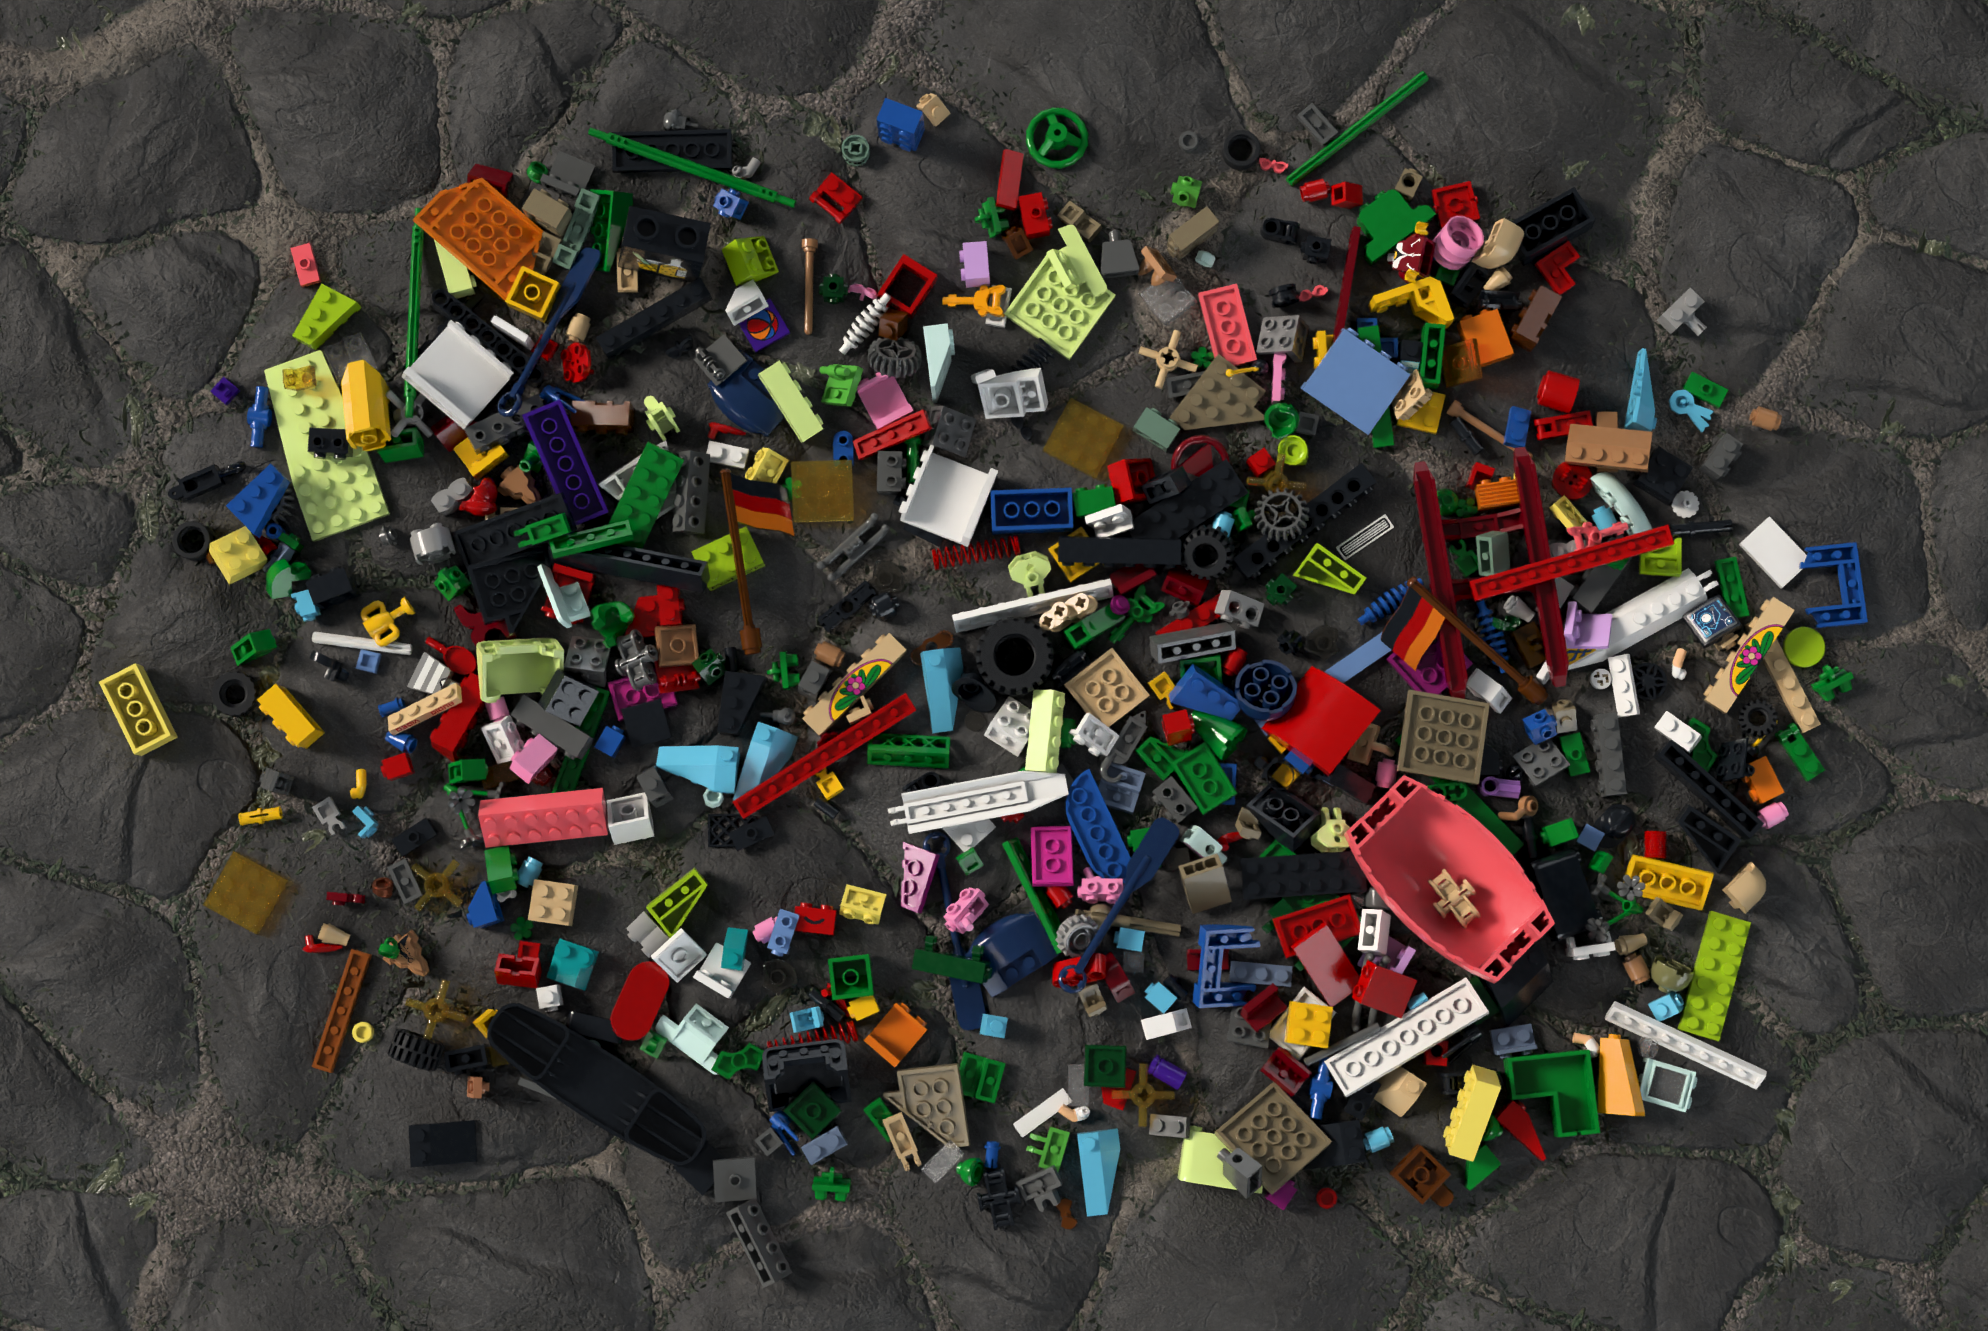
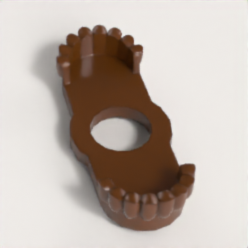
M943 630L932 638H927L922 645L912 650L911 661L915 665H922L920 653L926 651V645L929 642H935L937 649L951 646L954 640L951 632Z

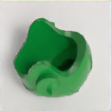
M1276 403L1271 405L1265 412V424L1272 432V437L1276 439H1283L1296 431L1299 425V413L1292 407V404Z

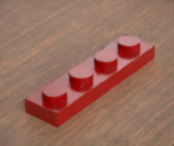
M922 409L853 440L858 459L864 460L877 454L878 451H884L932 429L926 410Z
M1220 593L1191 610L1185 618L1176 619L1156 631L1155 634L1159 635L1207 626L1221 616L1214 612ZM1230 603V604H1229V610L1231 611L1232 605H1231V603Z

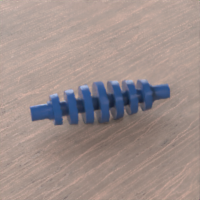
M1418 578L1417 581L1424 585L1422 579ZM1407 581L1404 582L1406 587L1402 584L1397 586L1399 592L1392 588L1390 589L1391 595L1386 591L1383 593L1384 599L1379 596L1376 599L1379 605L1373 601L1370 604L1372 609L1366 607L1364 615L1357 619L1360 625L1368 621L1376 622L1375 616L1379 619L1384 618L1383 612L1386 615L1392 614L1390 608L1395 612L1398 609L1397 604L1400 606L1408 590Z
M1484 600L1477 602L1479 614H1476L1477 619L1482 618L1483 620L1478 622V626H1485L1484 629L1480 630V635L1486 633L1488 635L1482 639L1485 642L1490 641L1488 645L1506 661L1509 660L1508 655L1503 656V653L1507 652V647H1500L1506 644L1505 639L1500 641L1497 639L1504 636L1503 631L1495 633V630L1498 629L1492 626L1493 617L1490 618V615L1493 614L1492 609H1487ZM1498 666L1501 674L1506 673L1500 666Z

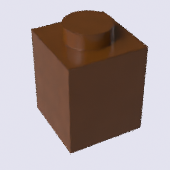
M889 308L880 317L879 336L897 341L907 331L908 313Z

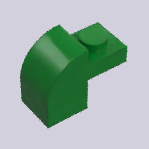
M286 559L278 560L270 566L266 573V591L272 599L289 597L292 594V581L310 579L311 570L306 563L295 562L289 565Z

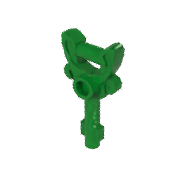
M1143 584L1137 589L1134 599H1128L1130 604L1128 618L1118 629L1115 627L1110 633L1109 641L1113 644L1123 639L1124 633L1135 621L1150 623L1152 621L1151 615L1164 608V603L1155 602L1146 594ZM1138 601H1143L1150 609H1143Z

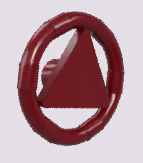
M1205 435L1192 436L1184 440L1175 449L1171 460V470L1183 466L1187 473L1197 477L1201 476L1213 468L1211 445L1221 455L1222 461L1227 459L1229 462V456L1222 443L1215 438ZM1208 443L1178 466L1181 455L1187 447L1192 444Z

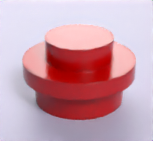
M1322 1188L1316 1195V1201L1322 1208L1329 1209L1336 1204L1337 1195L1331 1188Z

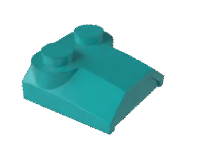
M560 938L554 950L547 978L586 991L599 951Z

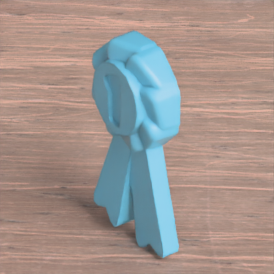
M1677 390L1671 395L1669 405L1673 412L1678 415L1687 414L1700 432L1709 427L1705 420H1711L1712 410L1696 405L1693 395L1686 390Z

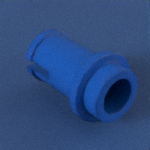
M271 523L266 528V534L271 539L280 540L278 538L282 532L286 533L276 523Z
M398 697L394 701L378 705L382 718L406 708L403 698L399 699Z
M987 1141V1145L984 1146L986 1148L984 1166L997 1168L998 1149H1001V1146H999V1142Z

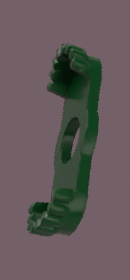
M1506 615L1503 621L1493 617L1492 626L1503 631L1519 629L1522 621L1520 618Z

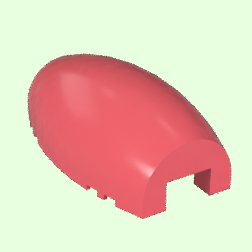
M1405 775L1344 834L1357 863L1368 881L1393 913L1423 942L1446 959L1493 984L1498 982L1512 968V965L1555 924L1544 900H1541L1535 890L1536 887L1529 881L1523 868L1486 827L1460 806L1454 805L1445 799V796L1435 793L1428 786ZM1443 869L1449 873L1457 886H1460L1463 880L1466 879L1477 893L1469 896L1468 900L1478 910L1481 917H1476L1467 924L1465 929L1451 911L1443 918L1433 906V903L1439 902L1441 898L1430 886L1428 880L1435 879L1442 873Z

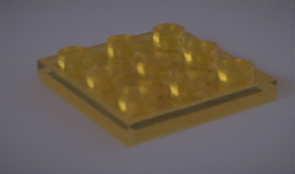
M1070 398L1042 452L1096 479L1124 425Z
M852 459L791 461L793 522L854 521Z
M233 851L203 906L258 935L289 880Z

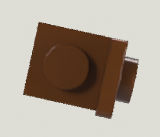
M1012 226L1005 230V234L1001 236L1016 260L1033 250L1023 229L1020 227Z

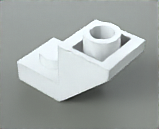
M1477 668L1468 678L1467 688L1473 695L1490 703L1491 708L1501 714L1512 699L1503 686Z
M1187 1008L1141 1020L1146 1040L1192 1028Z

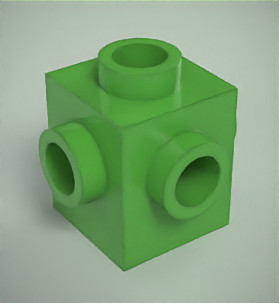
M1179 176L1177 183L1173 182L1170 192V194L1174 195L1172 202L1177 203L1179 206L1195 208L1202 181L1194 180L1189 176Z

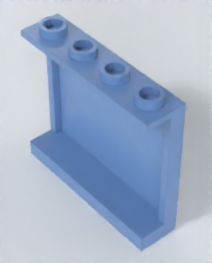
M1342 328L1340 335L1307 382L1303 383L1301 389L1369 435L1410 374L1406 372L1408 368L1400 362L1394 364L1390 361L1392 358L1384 351L1379 353L1374 350L1375 345L1367 339L1364 342L1358 339L1357 336L1359 334L1351 328L1347 330Z

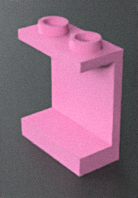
M879 372L876 373V377L870 380L866 378L859 382L857 393L877 430L914 413L895 377L881 376Z

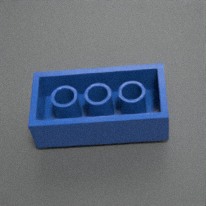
M1072 488L992 490V535L1073 532Z

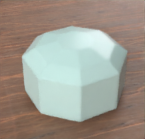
M1202 250L1198 251L1195 258L1197 263L1210 268L1216 259L1210 252Z
M706 789L703 794L706 806L711 808L719 807L724 800L722 793Z

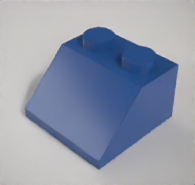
M488 881L481 882L468 907L469 913H467L469 924L473 925L474 928L480 929L505 921L499 901L497 900V894H492Z

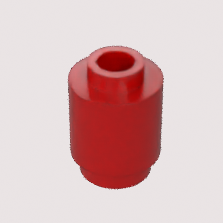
M1323 178L1304 183L1303 186H1300L1303 202L1308 201L1310 203L1328 198V194L1331 192L1328 181L1325 182Z
M1238 647L1234 650H1229L1221 663L1222 673L1231 678L1233 675L1237 676L1247 660L1246 656L1248 653Z
M1045 886L1046 893L1056 908L1061 906L1064 909L1073 903L1071 899L1074 896L1067 886Z

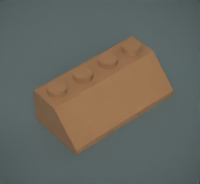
M1570 424L1565 464L1648 472L1653 432Z

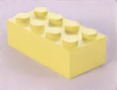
M135 663L99 682L135 755L143 756L178 738L142 665Z
M1472 1064L1470 1071H1466L1464 1088L1458 1092V1104L1451 1111L1450 1126H1446L1443 1137L1446 1140L1445 1145L1448 1148L1449 1155L1473 1162L1501 1085L1496 1071Z

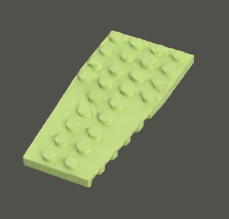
M318 350L265 369L264 372L292 483L312 541L316 542L390 515L368 451H363L362 447L357 446V449L353 448V457H346V460L334 459V456H326V459H316L314 455L307 452L309 428L346 429L343 397L332 375L330 366L327 364L324 353Z

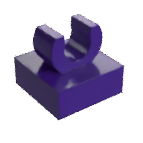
M223 377L210 392L225 405H228L240 390Z

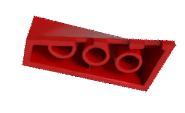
M470 672L468 677L465 676L460 684L462 702L449 708L448 712L444 711L440 718V726L438 729L435 728L430 735L432 747L451 762L458 760L459 757L456 756L459 747L464 748L467 742L468 730L471 731L476 725L478 719L477 712L482 713L485 707V702L480 698L479 677Z

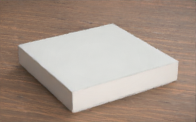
M498 316L492 318L491 323L499 332L530 351L532 350L535 343L529 335Z
M681 928L654 952L651 957L678 983L707 956V953Z

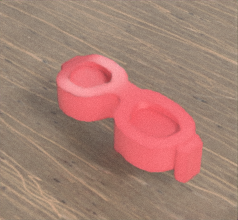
M1259 158L1258 161L1260 168L1264 171L1273 168L1275 173L1281 174L1288 168V163L1286 164L1285 162L1270 161L1266 158Z
M1317 285L1312 292L1307 289L1303 290L1300 293L1299 301L1306 302L1314 296H1324L1328 289L1322 285Z

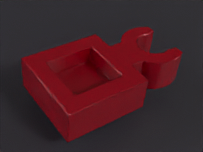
M327 892L326 900H332V905L344 906L345 902L365 903V895Z

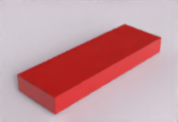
M1008 149L1003 151L996 206L1013 211L1017 208L1023 153Z

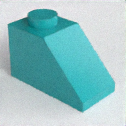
M727 928L721 968L743 971L748 937L747 929Z

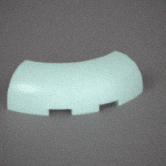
M1601 472L1590 478L1595 492L1611 508H1615L1621 516L1619 519L1622 523L1626 522L1629 528L1626 531L1629 536L1652 529L1648 518L1638 502L1615 476L1608 472Z

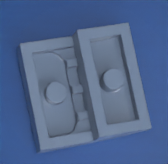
M1112 762L1107 770L1108 775L1115 778L1122 774V778L1116 783H1109L1101 777L1098 788L1107 807L1133 814L1146 773Z

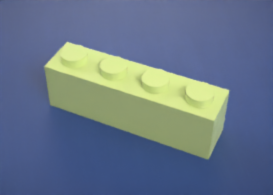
M434 240L448 292L456 299L475 294L474 287H477L474 275H470L469 269Z
M779 360L759 373L758 376L802 443L823 430L821 425L824 423L818 414L814 415L810 409L813 406L807 397L803 398L800 390L802 389L796 380L792 381L789 376L791 371L785 362L781 363Z
M1033 690L1026 771L1057 773L1063 709L1065 705V693L1056 690Z

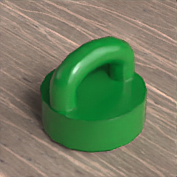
M538 161L531 162L527 168V175L530 180L538 184L541 183L542 175L548 174L547 167Z
M392 937L386 938L384 944H380L378 953L386 958H398L400 949H398L397 941Z

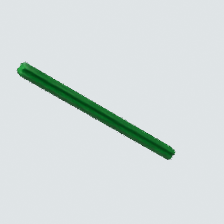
M1424 71L1417 74L1287 176V183L1291 187L1296 185L1426 83L1429 79L1428 75Z

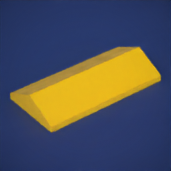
M1634 854L1625 871V875H1629L1631 879L1637 875L1640 877L1639 883H1645V889L1641 890L1643 892L1642 897L1653 900L1658 897L1666 903L1701 911L1703 910L1714 876L1712 872Z

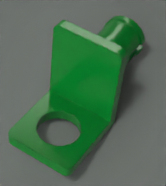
M532 440L528 444L523 460L519 463V468L523 472H528L532 469L534 472L539 473L543 464Z

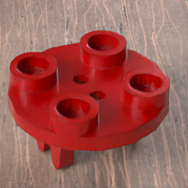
M572 343L561 352L563 376L566 381L579 383L584 381L589 374H594V370L590 369L591 351L584 344Z
M1563 462L1553 473L1552 487L1561 497L1565 495L1568 500L1576 501L1583 498L1592 487L1590 480L1592 473L1587 466L1569 465Z

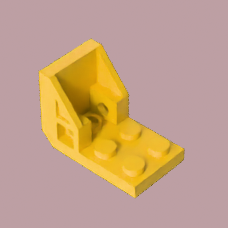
M1431 276L1416 281V284L1409 283L1374 295L1368 305L1371 313L1375 311L1382 313L1387 311L1389 306L1396 305V307L1405 305L1408 300L1413 314L1427 323L1446 325L1445 329H1447L1454 320L1441 281Z

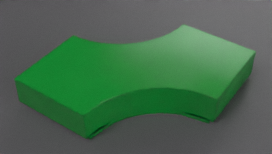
M1691 718L1687 725L1702 736V739L1692 750L1691 758L1709 772L1718 757L1712 751L1708 742L1711 728L1697 719Z
M748 1043L743 1050L736 1053L721 1051L711 1070L728 1080L734 1073L742 1069L758 1071L763 1061L762 1055L764 1050Z

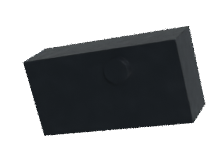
M1575 187L1512 221L1524 231V237L1516 253L1523 266L1593 228L1596 219Z

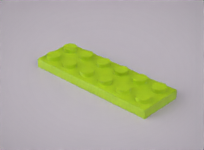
M1709 911L1693 970L1694 976L1688 988L1677 1030L1719 1042L1751 922Z

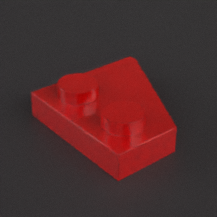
M658 595L639 597L633 611L635 618L627 628L625 636L630 634L632 630L637 629L643 638L655 637L654 628L661 626Z

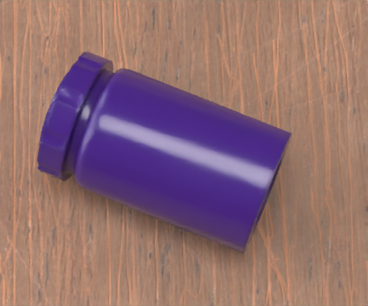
M1159 1055L1153 1058L1147 1071L1150 1075L1152 1073L1155 1078L1176 1090L1179 1089L1187 1075L1186 1071L1164 1058H1160Z

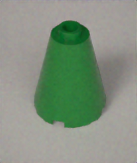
M1197 710L1191 713L1195 725L1194 729L1221 760H1226L1237 749V743L1239 741L1242 742L1247 733V729L1243 725Z

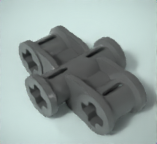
M637 629L632 630L626 636L621 635L617 637V646L623 658L615 661L617 672L621 676L628 674L630 684L636 691L642 690L648 684H655L657 677L651 662L658 660L656 648L652 644L645 646L643 636Z

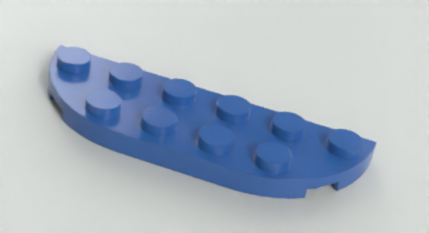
M1087 769L1073 781L1069 788V794L1066 798L1067 818L1090 867L1102 878L1123 879V884H1125L1127 864L1131 856L1090 769Z

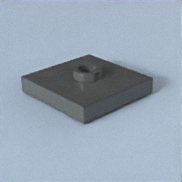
M754 1157L713 1160L715 1203L757 1199Z

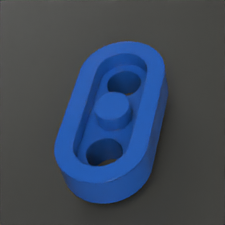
M839 431L833 438V462L835 467L842 472L849 471L854 465L853 437L847 431ZM842 437L847 439L844 444L839 442ZM842 457L847 458V462L844 464L840 463Z

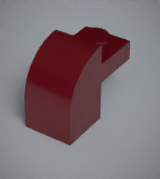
M1110 952L1105 955L1106 977L1104 981L1117 1003L1134 994L1135 991L1113 953Z

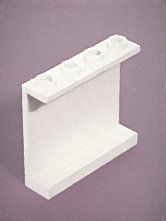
M450 320L444 331L413 365L405 369L402 378L464 429L470 425L512 378L513 372L506 362H500L496 358L497 356L489 348L485 349L480 345L481 342L477 337L467 334L465 328L459 322L454 323Z
M930 445L928 451L924 450L920 461L923 462L921 468L917 467L913 478L916 480L914 485L910 484L907 489L906 495L909 497L906 502L902 501L899 512L902 513L900 521L968 547L996 480L998 470L991 468L989 473L986 474L933 453L934 445Z

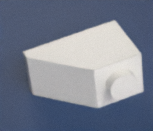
M752 279L735 289L725 311L735 326L768 307V304Z

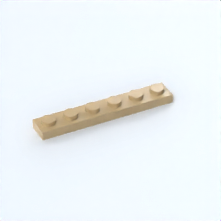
M1750 623L1745 624L1748 633L1751 630L1749 627ZM1776 638L1762 660L1802 734L1821 724Z

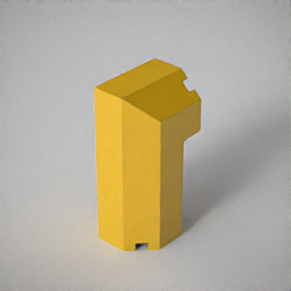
M364 359L348 363L341 381L346 439L354 449H357V446L362 447L363 451L384 448L386 441L388 440L389 442L391 440L388 411L390 400L385 396L390 388L382 375Z

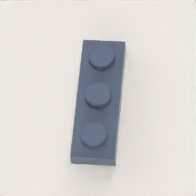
M1230 961L1229 981L1263 985L1274 983L1276 986L1291 987L1293 966Z

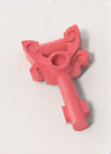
M1620 521L1613 523L1612 527L1598 530L1596 526H1592L1591 522H1584L1582 527H1568L1567 532L1574 537L1577 548L1574 551L1601 544V540L1604 537L1613 534L1615 536L1624 534V531L1629 528L1626 522L1621 523ZM1581 533H1583V535H1584L1585 538H1586V544H1585V546H1584V542H1583V538H1582V534H1581Z

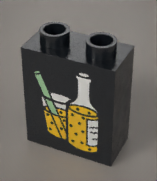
M629 206L618 267L693 282L698 279L704 262L711 223Z

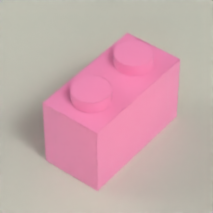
M538 734L534 739L532 737L528 739L524 745L525 748L521 752L518 750L511 758L513 762L510 770L528 784L554 759L558 750L541 734Z

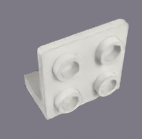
M1009 696L991 721L984 736L1018 757L1028 741L1031 709Z
M715 943L702 967L696 971L693 978L726 998L731 999L751 962L745 959L743 971L721 968L723 946Z

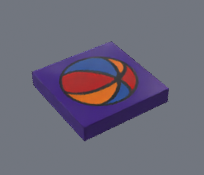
M770 298L766 300L768 307L738 323L755 353L790 334L789 329Z

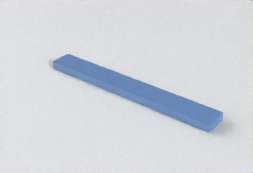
M1381 632L1324 672L1345 683L1386 655L1391 649L1381 641ZM1255 720L1260 729L1267 722ZM1261 729L1264 735L1267 736L1268 734Z

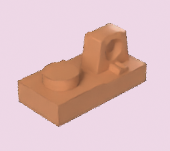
M468 1076L467 1097L482 1098V1094H485V1091H489L490 1083L482 1081V1077Z

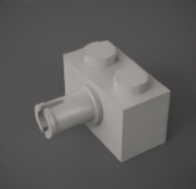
M1689 288L1657 321L1670 334L1681 324H1686L1699 336L1707 326L1694 315V311L1705 301Z

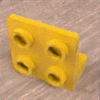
M468 437L453 449L477 481L509 457L501 445L492 447L486 454L480 453L477 455Z

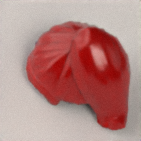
M487 477L481 481L479 486L473 488L474 494L469 500L462 501L459 510H465L481 517L492 515L497 510L495 503L498 494L497 486L493 478Z

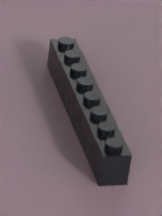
M550 543L548 544L550 561L553 564L556 563L563 566L701 593L704 592L710 580L707 561L619 544L554 559Z

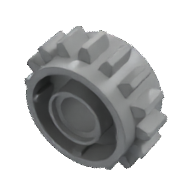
M1075 914L1067 918L1056 932L1057 938L1055 941L1058 943L1057 947L1065 956L1070 955L1072 958L1082 956L1097 933L1098 924L1090 916L1086 917L1084 914L1080 916Z

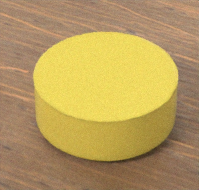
M368 1022L357 1023L352 1030L353 1038L360 1043L370 1041L374 1036L373 1026Z

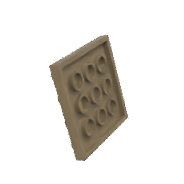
M1408 690L1397 771L1478 785L1490 703Z
M1274 1082L1214 1133L1231 1152L1236 1148H1240L1262 1165L1261 1184L1271 1195L1293 1178L1332 1142Z

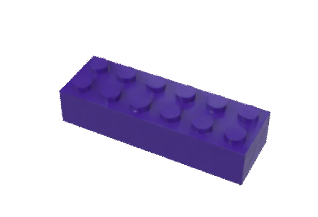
M559 399L523 414V420L555 494L564 493L575 524L579 525L608 513L561 400Z

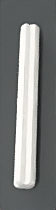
M313 632L312 642L403 655H411L413 650L412 645L406 643L392 642L387 646L380 647L374 639Z

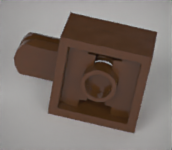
M1416 1144L1389 1173L1422 1205L1429 1197L1442 1207L1450 1205L1453 1201V1192L1443 1183L1451 1174L1420 1144Z

